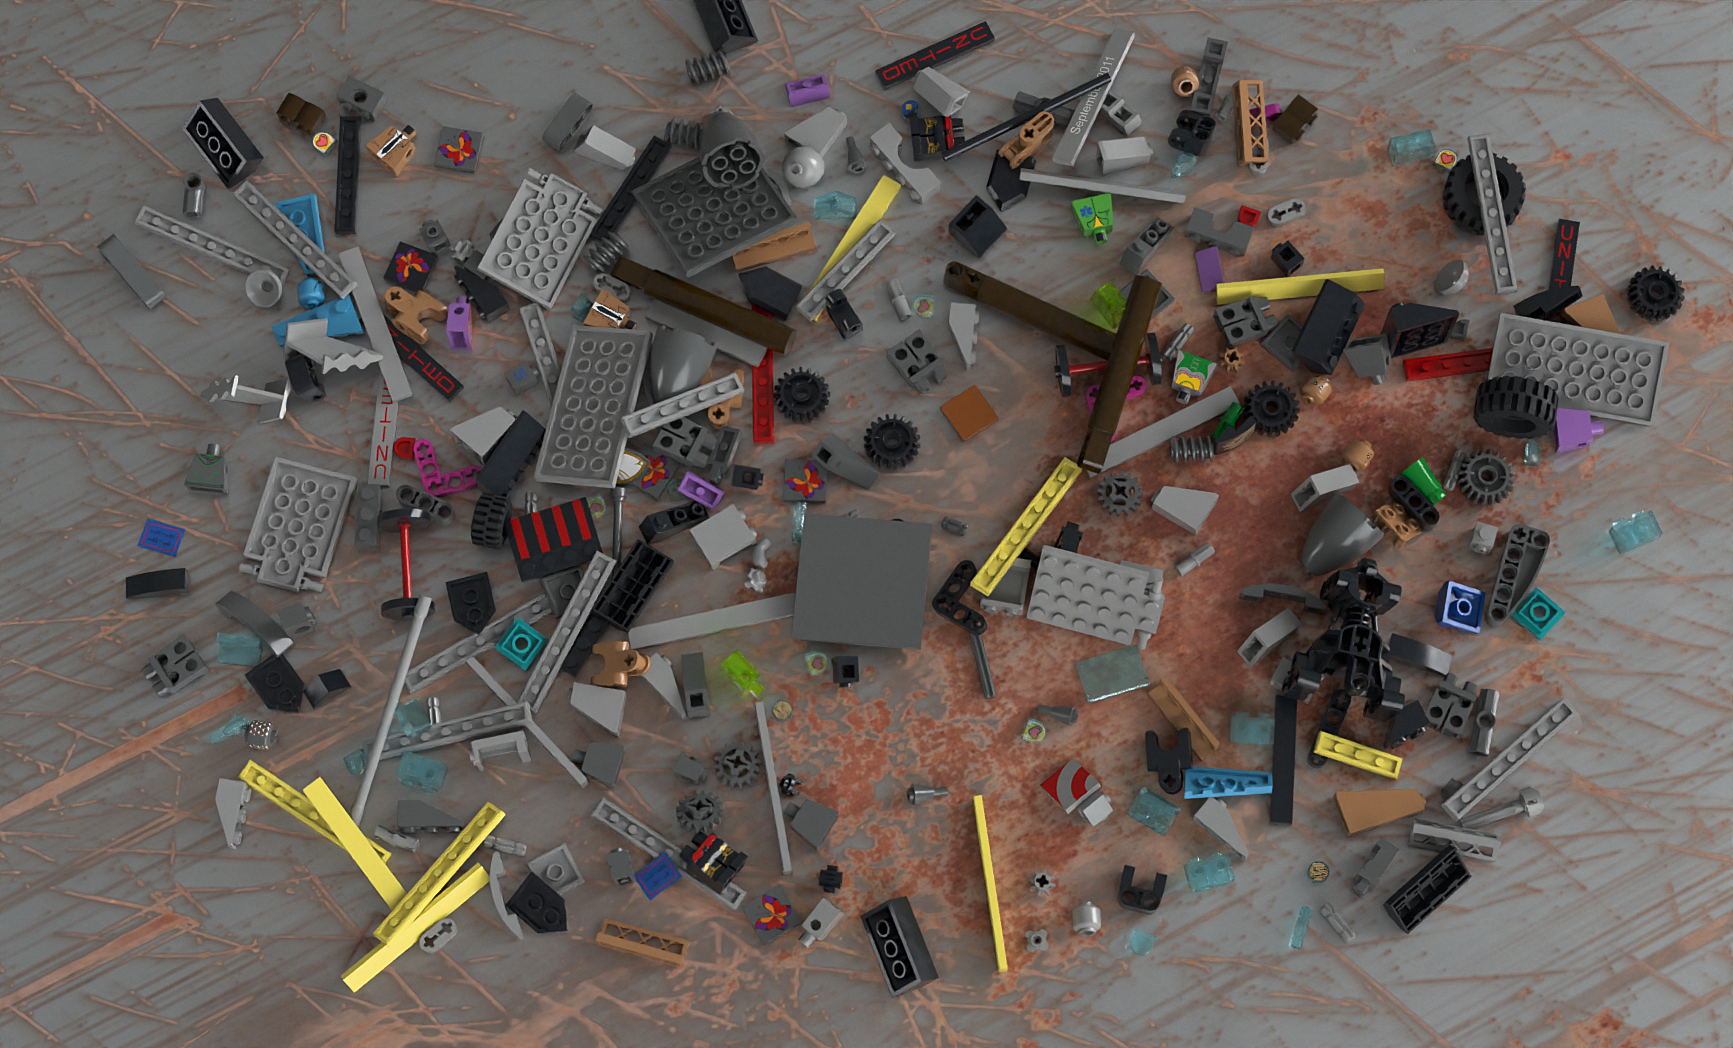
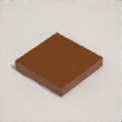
M973 385L940 406V410L963 442L999 420V417L976 385Z

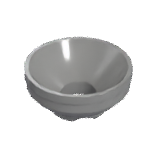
M1456 259L1442 268L1435 282V288L1440 293L1450 295L1465 289L1469 279V269L1465 262Z
M261 269L254 271L247 277L245 292L253 304L259 307H270L280 299L282 284L273 272ZM265 280H269L273 284L272 291L264 288Z

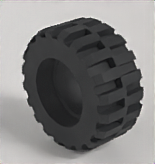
M1493 153L1498 186L1503 196L1502 207L1507 229V226L1515 221L1525 201L1526 194L1524 192L1526 184L1522 182L1524 178L1522 173L1516 172L1517 166L1514 163L1509 164L1507 162L1508 158L1504 156L1499 158L1496 157L1497 153ZM1467 155L1466 159H1460L1449 173L1442 196L1444 199L1443 206L1446 211L1449 210L1448 217L1450 220H1456L1455 225L1461 228L1463 226L1466 228L1465 232L1471 234L1472 231H1476L1477 235L1483 236L1484 229L1480 207L1468 198L1465 191L1466 185L1475 181L1471 157Z
M1497 376L1492 379H1486L1478 386L1473 418L1480 428H1484L1485 431L1492 432L1498 436L1502 435L1507 438L1514 437L1517 439L1540 438L1548 435L1555 427L1559 398L1555 390L1549 385H1544L1543 382L1518 376Z

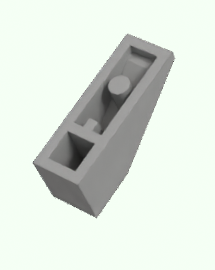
M656 652L650 658L651 665L649 670L640 676L684 720L686 715L670 667L672 663L665 655L660 657Z
M1209 797L1194 815L1193 821L1241 860L1245 861L1248 857V852L1228 809L1225 808L1226 804L1217 797L1215 799Z

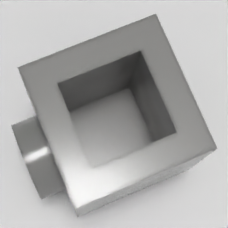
M1477 521L1468 548L1478 553L1489 554L1493 548L1498 527Z
M1097 790L1076 807L1083 820L1093 827L1105 820L1108 814L1113 811L1109 805L1111 802L1110 798L1103 791L1100 793Z

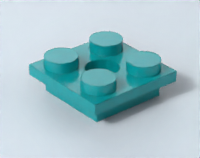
M1536 587L1511 616L1537 639L1541 640L1566 612ZM1533 609H1542L1544 612V617H1536L1533 613Z
M517 617L494 648L526 671L548 639ZM522 637L527 640L528 646L526 649L519 650L516 648L515 641L518 638Z

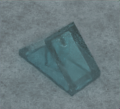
M832 191L815 198V220L857 217L856 197Z

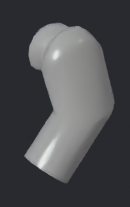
M765 537L752 550L753 564L758 566L759 569H764L768 565L764 552L772 544Z

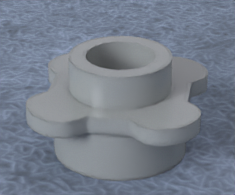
M1041 929L1038 932L1027 931V950L1029 952L1046 951L1048 949L1046 930Z

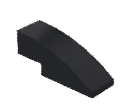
M1565 286L1537 293L1522 300L1513 307L1517 316L1536 319L1543 314L1549 320L1583 296L1579 286Z
M186 568L159 570L126 577V599L169 597V594L189 593V572Z
M1394 633L1391 634L1388 643L1390 652L1387 653L1389 659L1403 662L1405 666L1446 676L1449 672L1452 655L1425 643Z

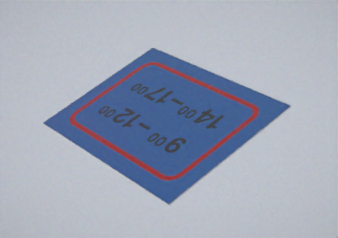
M147 519L138 546L176 557L186 529Z
M666 852L635 874L638 884L649 900H652L682 877Z

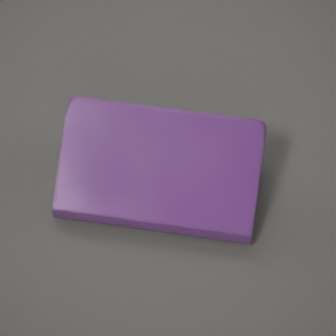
M825 74L785 83L791 107L830 97Z
M1217 246L1195 253L1202 292L1216 291V284L1224 283Z
M689 470L677 491L713 511L725 490Z

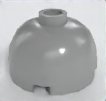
M800 146L792 149L784 157L782 172L789 184L795 187L807 188L817 184L821 176H823L824 161L820 153H817L812 147Z

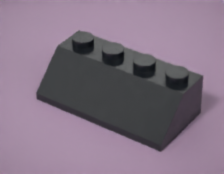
M694 0L714 52L720 50L721 52L730 53L758 42L742 0Z
M218 98L200 100L182 127L183 131L228 189L254 173L264 159Z
M1329 279L1325 280L1291 350L1310 372L1332 375L1365 306L1363 300L1355 292Z
M522 410L475 478L482 493L485 492L510 498L513 493L512 488L516 482L519 483L525 475L524 470L528 465L531 466L537 457L536 453L542 447L546 429L526 411Z
M907 896L889 899L861 916L892 998L923 987L939 978Z

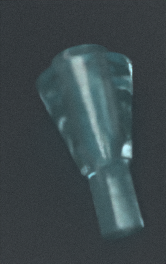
M236 713L220 731L211 735L210 739L215 744L225 737L244 733L249 722L243 714L240 716Z

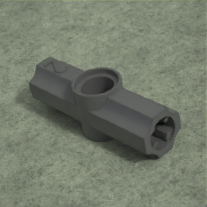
M1019 91L1015 97L1013 109L1024 113L1051 99L1046 97L1038 98ZM1060 106L1048 113L1053 116L1055 124L1067 128L1075 110Z
M1480 690L1469 753L1473 755L1488 756L1500 695V692L1496 690ZM1479 719H1487L1489 721V726H1482L1479 722Z

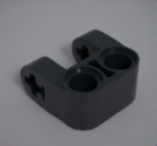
M1190 110L1181 111L1176 120L1179 128L1171 131L1168 138L1169 145L1174 149L1195 156L1205 155L1213 137L1216 125L1215 120Z
M836 289L829 293L825 298L826 310L842 338L846 340L863 331V324L847 301V297L842 289Z
M301 353L285 361L292 388L299 397L310 402H316L326 397L324 385L318 382L315 372L317 369L315 360Z
M1124 865L1119 886V905L1127 910L1149 915L1154 914L1159 908L1168 875L1157 872L1153 890L1140 889L1131 886L1135 867ZM1130 893L1134 896V901L1127 903L1123 900L1122 895ZM1151 898L1155 901L1156 906L1148 908L1145 906L1144 900Z

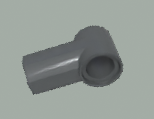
M192 172L184 177L185 193L182 213L190 217H198L202 215L203 195L206 191V184L198 173ZM198 181V186L192 188L191 184Z

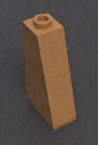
M1417 789L1339 791L1333 796L1348 838L1422 814L1426 806L1423 794H1419Z

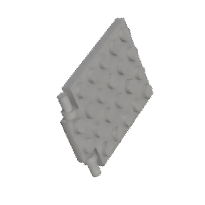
M529 168L526 175L538 181V184L543 188L526 179L522 181L476 270L550 310L597 219L579 209H588L599 216L603 208L590 202L591 199L586 197L587 192L557 175L550 173L548 176L545 173L540 174Z
M275 457L243 553L244 558L260 561L262 565L256 564L252 566L241 563L239 571L253 574V577H256L259 583L298 593L300 589H311L321 592L323 584L310 581V578L304 577L306 573L326 578L357 478Z
M1044 545L1027 618L1130 646L1134 631L1138 629L1139 641L1137 648L1144 650L1151 634H1156L1165 601V596L1161 590L1163 578L1156 576L1153 587L1148 591L1145 588L1149 572Z

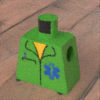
M1111 193L1072 201L1071 210L1083 237L1093 236L1096 245L1107 243L1106 233L1112 232L1113 229Z

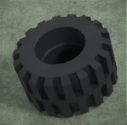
M485 492L480 496L471 524V540L474 545L497 550L503 546L508 535L504 521L511 520L512 503L509 497Z

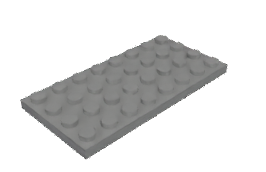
M1500 313L1487 379L1497 376L1530 378L1533 381L1543 382L1544 385H1549L1555 390L1559 398L1558 408L1588 411L1592 416L1654 426L1670 343Z
M573 325L534 474L536 481L615 488L628 437L620 419L634 412L653 337L651 331Z

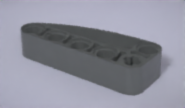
M1522 524L1514 525L1506 538L1485 615L1486 623L1489 626H1501L1521 604L1532 587L1542 567L1550 544V536L1547 532ZM1516 533L1520 534L1519 537H1520L1521 539H1517V538H1516V537H1517ZM1534 539L1542 540L1544 546L1536 545ZM1508 553H1515L1518 559H1510L1508 557ZM1502 573H1510L1512 575V579H1505ZM1497 592L1505 593L1507 599H1500L1497 596ZM1491 612L1500 613L1501 619L1493 618Z

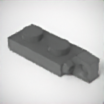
M721 426L717 436L718 442L708 460V470L710 471L708 480L712 484L720 485L723 474L727 475L743 433L740 429Z

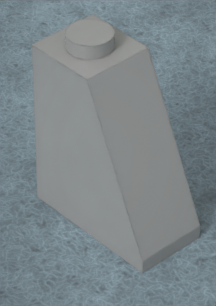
M930 67L919 70L914 77L915 84L913 89L946 117L962 108L970 92Z
M828 107L784 133L785 142L794 148L810 146L817 153H820L823 158L847 126V117L841 110H834Z
M594 125L581 133L573 152L621 171L628 166L631 167L636 158L634 156L636 148Z
M1145 137L1098 142L1096 160L1101 175L1105 176L1148 164L1153 152L1150 143H1146Z
M1348 464L1310 476L1291 493V496L1299 512H1304L1329 501L1337 491L1341 495L1351 491L1360 482L1351 465Z
M1164 486L1161 491L1157 490L1151 499L1153 502L1152 510L1196 535L1217 503L1219 495L1212 492Z
M1287 608L1254 630L1237 652L1251 668L1290 638L1302 623Z
M574 682L573 688L569 689L567 698L570 701L571 707L614 737H619L627 698L626 692Z

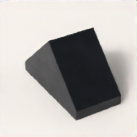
M341 669L317 675L303 692L315 710L351 688V685Z

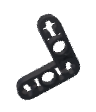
M964 560L957 565L934 597L932 606L941 617L973 635H981L987 629L985 618L959 602L977 574L974 563L970 560ZM970 568L971 572H970V573L966 572V573L964 574L963 570H964V569L968 570V569ZM952 584H960V589L957 592L949 591ZM946 603L951 608L950 611L944 606L939 607V604ZM957 611H965V615L963 618H954V615ZM971 618L975 623L980 622L981 625L974 627L969 619Z

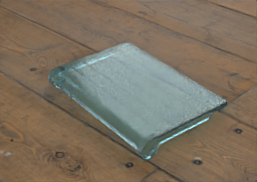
M1137 645L1075 663L1088 704L1150 686Z

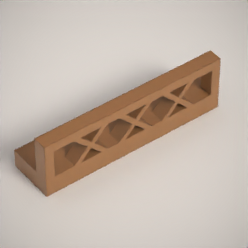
M1238 80L1232 85L1238 166H1246L1249 163H1267L1268 147L1263 80ZM1247 85H1257L1258 94L1255 98L1248 93ZM1252 104L1259 109V115L1256 118L1249 113V107ZM1254 124L1260 129V136L1257 139L1251 134V127ZM1255 145L1262 150V157L1252 156V148Z
M807 222L783 229L732 255L737 273L816 250L811 224Z
M1166 676L1162 678L1160 684L1149 691L1147 695L1177 733L1182 728H1189L1192 751L1202 762L1218 750L1220 743Z
M607 918L604 919L601 932H598L596 942L599 945L681 968L689 945V941ZM608 924L618 927L621 934L616 937L605 934ZM632 931L638 932L642 940L637 943L628 941L625 935ZM656 937L660 939L663 946L658 949L648 946L646 941ZM674 943L683 945L680 955L669 952L667 947Z

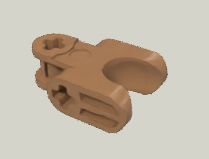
M1040 112L1020 129V133L1013 139L1011 138L1001 147L998 154L1001 157L1005 156L1011 162L1010 167L1012 169L1018 167L1028 156L1032 157L1052 141L1053 116L1048 112Z
M390 287L385 292L386 311L395 316L392 320L393 325L420 344H424L428 340V332L419 321L424 317H432L437 321H443L448 316L447 307L423 291L418 290L412 296L400 287Z
M709 367L700 386L713 381L711 367ZM735 369L733 373L736 372L744 388V370ZM743 394L708 407L709 424L713 429L719 431L721 426L728 427L731 408L742 407Z
M613 641L594 644L592 654L605 658V667L599 675L591 677L590 685L611 689L627 687L628 676L643 675L649 670L651 665L650 658L644 653H638L635 650L629 649V643Z

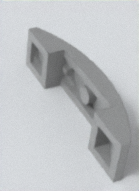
M497 851L493 854L490 866V886L493 900L507 927L516 937L523 939L524 936L518 916L516 914L508 915L498 880V878L505 877L506 872L501 855Z

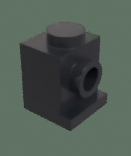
M1289 240L1284 244L1279 243L1272 249L1271 259L1282 270L1285 277H1289L1303 266L1305 258ZM1286 257L1289 261L1286 262L1283 258Z
M735 464L731 485L757 490L758 485L762 486L764 473H760V468ZM746 473L751 474L752 478L750 481L744 480Z
M837 656L831 658V663H833V684H839V688H850L852 683L859 682L858 656ZM842 669L846 671L845 677L842 676Z

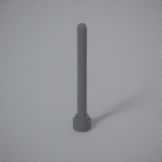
M621 487L610 489V498L614 503L612 559L616 560L612 569V577L621 565L622 507L625 499H627V489Z

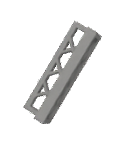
M1413 818L1408 845L1443 851L1449 844H1454L1459 855L1495 862L1502 840L1501 836L1497 834ZM1415 833L1429 835L1424 841L1414 840ZM1434 838L1450 839L1451 842L1444 846L1438 845ZM1457 842L1471 843L1473 846L1463 850L1459 848ZM1480 845L1493 848L1492 854H1484L1478 847Z

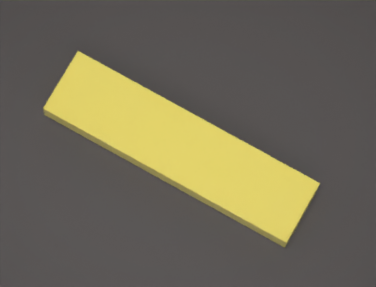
M1323 731L1318 733L1313 751L1316 754L1393 780L1397 779L1402 758Z

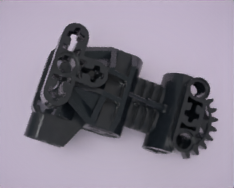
M1365 557L1361 558L1357 567L1345 570L1338 569L1327 581L1323 582L1320 590V599L1329 601L1328 607L1333 612L1330 619L1331 623L1327 631L1313 641L1306 653L1295 652L1290 674L1285 677L1282 684V696L1304 701L1310 693L1313 694L1318 690L1321 681L1327 675L1333 676L1336 672L1346 673L1344 680L1345 691L1351 696L1368 698L1363 710L1364 717L1387 722L1402 711L1405 695L1400 693L1401 678L1392 676L1393 670L1387 654L1390 652V646L1383 642L1378 634L1377 615L1385 614L1399 602L1402 587L1389 583L1377 572L1375 560ZM1359 590H1363L1366 593L1363 601L1360 599L1361 592ZM1370 617H1371L1372 628L1369 627V623H1368V621L1370 620ZM1338 618H1341L1343 624L1340 626V630H1331L1333 624L1337 622Z

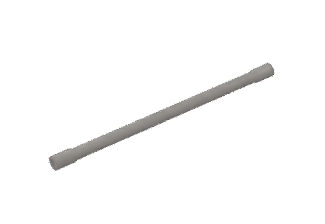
M419 595L414 610V617L363 776L349 812V816L357 827H359L364 812V805L415 646L432 598Z

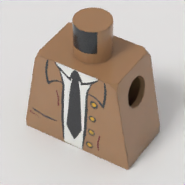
M407 125L401 132L395 127L390 126L365 146L371 156L397 177L415 152V147L410 140L417 133L410 125Z
M604 289L600 291L583 322L584 326L632 330H635L637 327V322L629 319L631 314L629 307Z

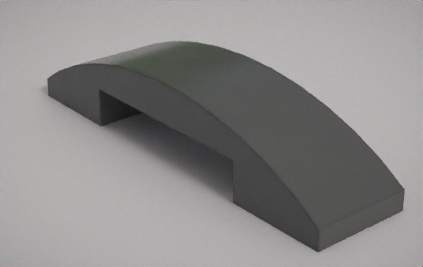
M1208 37L1198 76L1199 86L1197 91L1194 92L1190 111L1210 116L1226 53L1227 41Z
M1282 584L1249 586L1241 590L1239 597L1242 600L1261 603L1263 595L1304 603L1303 611L1324 615L1327 609V605L1316 596L1302 589Z
M230 591L216 603V606L230 618L235 617L262 640V645L277 658L293 645V642L283 629L267 613L246 597Z

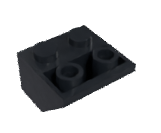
M977 195L949 223V234L979 259L1007 230V227L993 208Z
M1419 700L1404 706L1399 714L1391 718L1383 743L1385 749L1390 746L1392 750L1398 748L1407 741V738L1410 737L1411 740H1414L1427 731L1426 727L1430 724V721Z

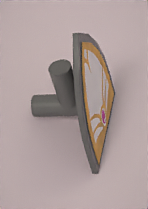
M625 448L615 486L627 485L641 478L647 471L651 461L641 453Z

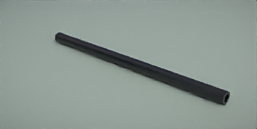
M1105 73L941 152L942 158L947 162L1029 122L1040 112H1050L1110 83L1111 78L1108 73Z

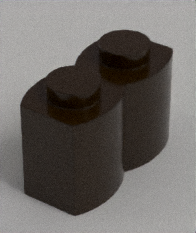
M292 93L287 94L276 112L279 122L287 127L290 125L297 127L296 130L305 136L307 134L314 136L326 117L323 109Z
M1298 94L1274 122L1272 130L1291 144L1295 140L1300 141L1306 133L1304 129L1308 125L1312 126L1317 121L1318 108Z

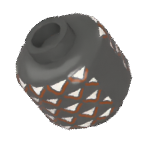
M254 720L245 728L244 740L248 742V746L251 748L268 750L272 743L277 742L278 731L274 730L271 722Z

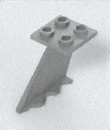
M327 318L287 323L284 361L302 353L322 364V373L325 374L334 367L341 372L346 371L351 365L364 369L371 362L383 359L382 353L327 337Z
M234 375L231 381L227 378H223L220 384L212 381L210 386L203 390L200 395L207 398L209 402L221 399L261 405L257 423L263 424L283 419L286 413L287 397L291 391V382L289 378L266 383L265 390L262 391L237 385L239 377Z

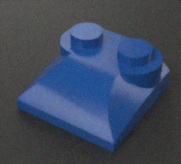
M1452 581L1444 582L1438 593L1435 611L1437 624L1444 628L1452 627L1479 634L1486 592Z

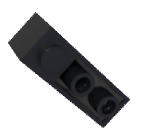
M458 266L454 267L456 275H454L455 280L459 286L464 285L467 290L464 293L471 303L474 301L478 306L475 309L481 319L486 318L488 323L510 311L507 301L496 286Z
M693 501L647 515L639 525V529L649 545L668 539L710 517L703 504Z

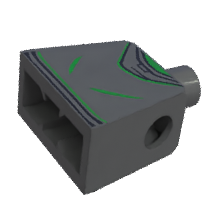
M208 444L206 454L196 453L194 455L184 483L188 491L228 495L229 463L224 456H219L221 446Z

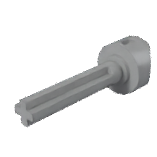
M1527 787L1519 790V800H1514L1459 820L1462 828L1473 829L1522 811L1531 818L1542 812L1544 803L1538 790Z

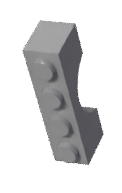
M888 123L870 136L869 148L875 156L879 155L883 159L882 163L887 170H892L896 174L895 178L899 184L905 185L909 189L908 193L912 199L918 200L923 204L941 191V182L928 167L913 169L903 164L898 156L899 150L902 147V137Z

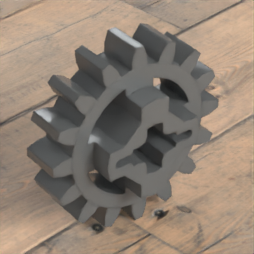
M1120 470L1119 475L1112 471L1111 477L1105 475V482H1099V487L1102 489H1097V495H1100L1098 503L1103 502V510L1109 508V515L1116 512L1117 517H1120L1121 512H1124L1128 516L1129 510L1135 512V505H1141V500L1138 498H1143V492H1140L1142 484L1136 485L1138 478L1131 479V472L1125 476L1123 475V470ZM1107 487L1109 488V491L1111 492V494L1109 495L1108 498L1106 497V489H1107ZM1132 489H1133V491H1134V498H1133V500L1131 499V496L1129 495V493L1131 492ZM1116 491H1118L1119 493L1123 491L1124 495L1122 496L1121 494H1119L1117 496Z
M734 740L731 747L726 743V750L719 749L718 753L721 756L714 758L719 763L714 765L715 770H720L716 774L717 777H724L722 783L725 785L729 781L731 788L735 784L742 788L744 782L748 786L751 785L749 779L756 780L755 772L761 771L760 767L756 766L761 763V759L756 758L759 755L758 751L751 752L753 746L750 744L748 747H745L744 741L737 745ZM736 751L735 754H733V755H731V756H727L728 754H730V753ZM745 753L750 756L752 763L746 761L744 758ZM738 760L741 761V765H739L738 768H735L734 764H736ZM723 766L730 769V776L724 771ZM743 773H748L747 775L739 778V776Z
M704 790L700 794L693 791V796L691 797L686 794L685 801L679 800V806H676L677 821L680 822L681 828L686 827L687 832L694 829L695 834H698L700 830L707 833L708 828L715 830L714 824L720 825V818L724 817L723 804L720 802L719 797L713 798L712 792L705 795Z

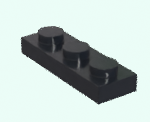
M591 612L560 669L576 678L592 654L593 645L600 642L610 623Z

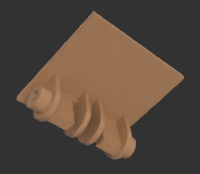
M1395 500L1375 510V513L1371 516L1372 522L1379 529L1386 524L1381 530L1382 532H1385L1388 528L1391 529L1385 535L1386 537H1389L1394 532L1389 540L1395 547L1402 548L1406 541L1423 532L1418 522L1411 518L1405 512L1403 506Z

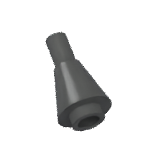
M847 137L848 170L854 173H861L868 166V163L856 147L854 137Z
M1039 704L1037 711L1041 714L1050 715L1052 718L1070 727L1072 723L1077 722L1079 713L1075 705L1049 707Z
M911 784L910 788L907 789L908 801H912L913 805L933 799L934 797L948 796L947 787L933 788Z

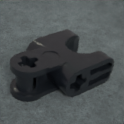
M1189 728L1179 730L1178 743L1171 750H1163L1159 747L1158 736L1153 730L1145 733L1148 772H1158L1160 787L1170 795L1178 794L1183 788L1182 770L1193 769L1192 741ZM1170 778L1176 781V783H1172V787L1166 784V782H1170Z

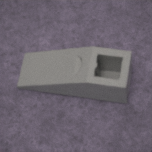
M951 302L949 331L966 370L970 371V365L975 364L976 352L972 351V344H977L978 332L974 331V324H979V312H976L975 304Z
M219 778L215 801L227 844L231 849L236 850V845L241 842L242 832L240 827L241 823H244L246 819V810L244 808L246 802L250 800L251 789H249L245 782Z

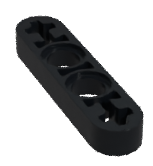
M1338 689L1333 693L1308 753L1307 761L1313 768L1323 767L1328 760V757L1321 755L1320 758L1323 761L1319 760L1316 763L1314 762L1315 758L1312 757V755H1316L1313 751L1318 733L1323 731L1337 736L1352 698L1345 689ZM1344 695V700L1347 702H1343L1338 710L1336 709L1338 699L1335 697ZM1332 713L1338 715L1339 723H1329L1327 716Z

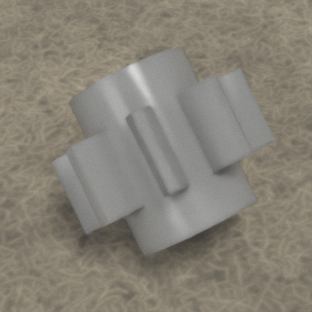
M461 238L458 242L454 240L449 248L452 253L451 258L464 264L475 252L473 249L474 244L464 238Z
M1046 869L1040 874L1035 870V879L1029 878V882L1034 883L1030 891L1036 890L1038 897L1041 896V893H1046L1049 896V888L1053 889L1056 886L1054 883H1051L1054 875L1048 876ZM1041 879H1045L1046 883L1043 888L1039 887L1038 883Z

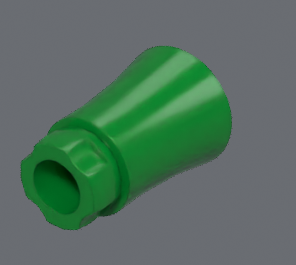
M1424 457L1400 474V476L1409 479L1433 506L1447 496L1441 488V484L1428 467Z

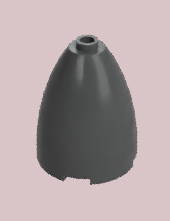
M716 111L710 115L705 122L700 137L699 152L704 177L716 188L718 186L732 187V190L751 184L759 177V171L764 163V155L756 137L744 122L731 113Z
M658 325L650 357V386L654 404L697 388L713 361L718 345L714 342H711V345L706 343L705 337L678 328H671L669 331L665 330L666 326Z
M1337 491L1318 514L1311 526L1302 549L1300 562L1303 565L1300 568L1309 577L1311 574L1319 576L1338 570L1369 551L1385 534L1353 503Z

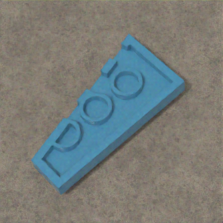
M313 193L276 202L277 209L325 253L317 196ZM298 257L307 277L317 275Z
M348 294L344 299L338 298L272 326L278 345L280 347L285 346L287 323L327 318V337H345L348 334L354 333L363 334L364 330L351 296Z
M1197 766L1184 771V799L1272 793V773Z

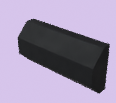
M637 539L592 607V612L609 622L616 629L628 633L674 564V560Z
M1449 844L1394 893L1383 906L1392 920L1405 933L1409 934L1472 876L1455 847Z

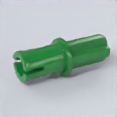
M1232 402L1225 415L1220 417L1222 421L1212 434V438L1216 440L1230 425L1235 427L1234 424L1244 408Z

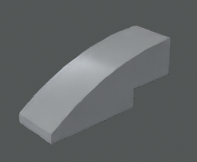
M1109 89L1098 113L1128 137L1142 123L1139 113L1126 105L1122 97Z

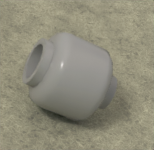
M1081 902L1072 911L1073 929L1081 936L1095 935L1096 931L1101 928L1100 909L1093 906L1091 902Z

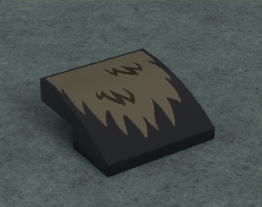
M1250 416L1237 430L1230 425L1215 440L1214 455L1231 451L1247 441L1254 434L1257 421Z

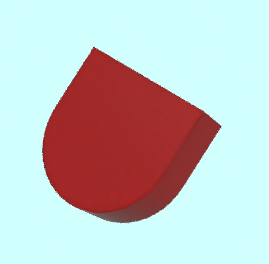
M1241 205L1237 222L1255 227L1261 211Z
M398 438L393 444L395 455L400 459L414 460L413 447L417 441L416 438Z

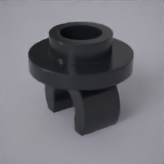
M790 773L783 776L779 784L781 793L792 796L800 795V792L794 790V784L801 785L803 781L795 779V776Z

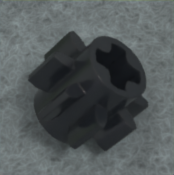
M827 865V870L821 869L819 886H824V892L834 893L835 888L841 889L843 872H838V866Z

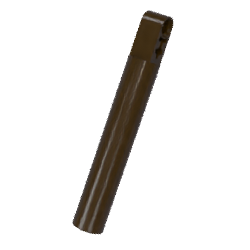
M619 256L610 273V276L644 292V295L784 356L790 352L795 342L796 329L660 270L650 269Z
M959 262L947 264L943 282L948 288L1108 361L1116 333Z
M1140 275L1134 276L1088 421V429L1077 462L1079 468L1099 474L1103 468L1160 293L1162 283L1157 280Z

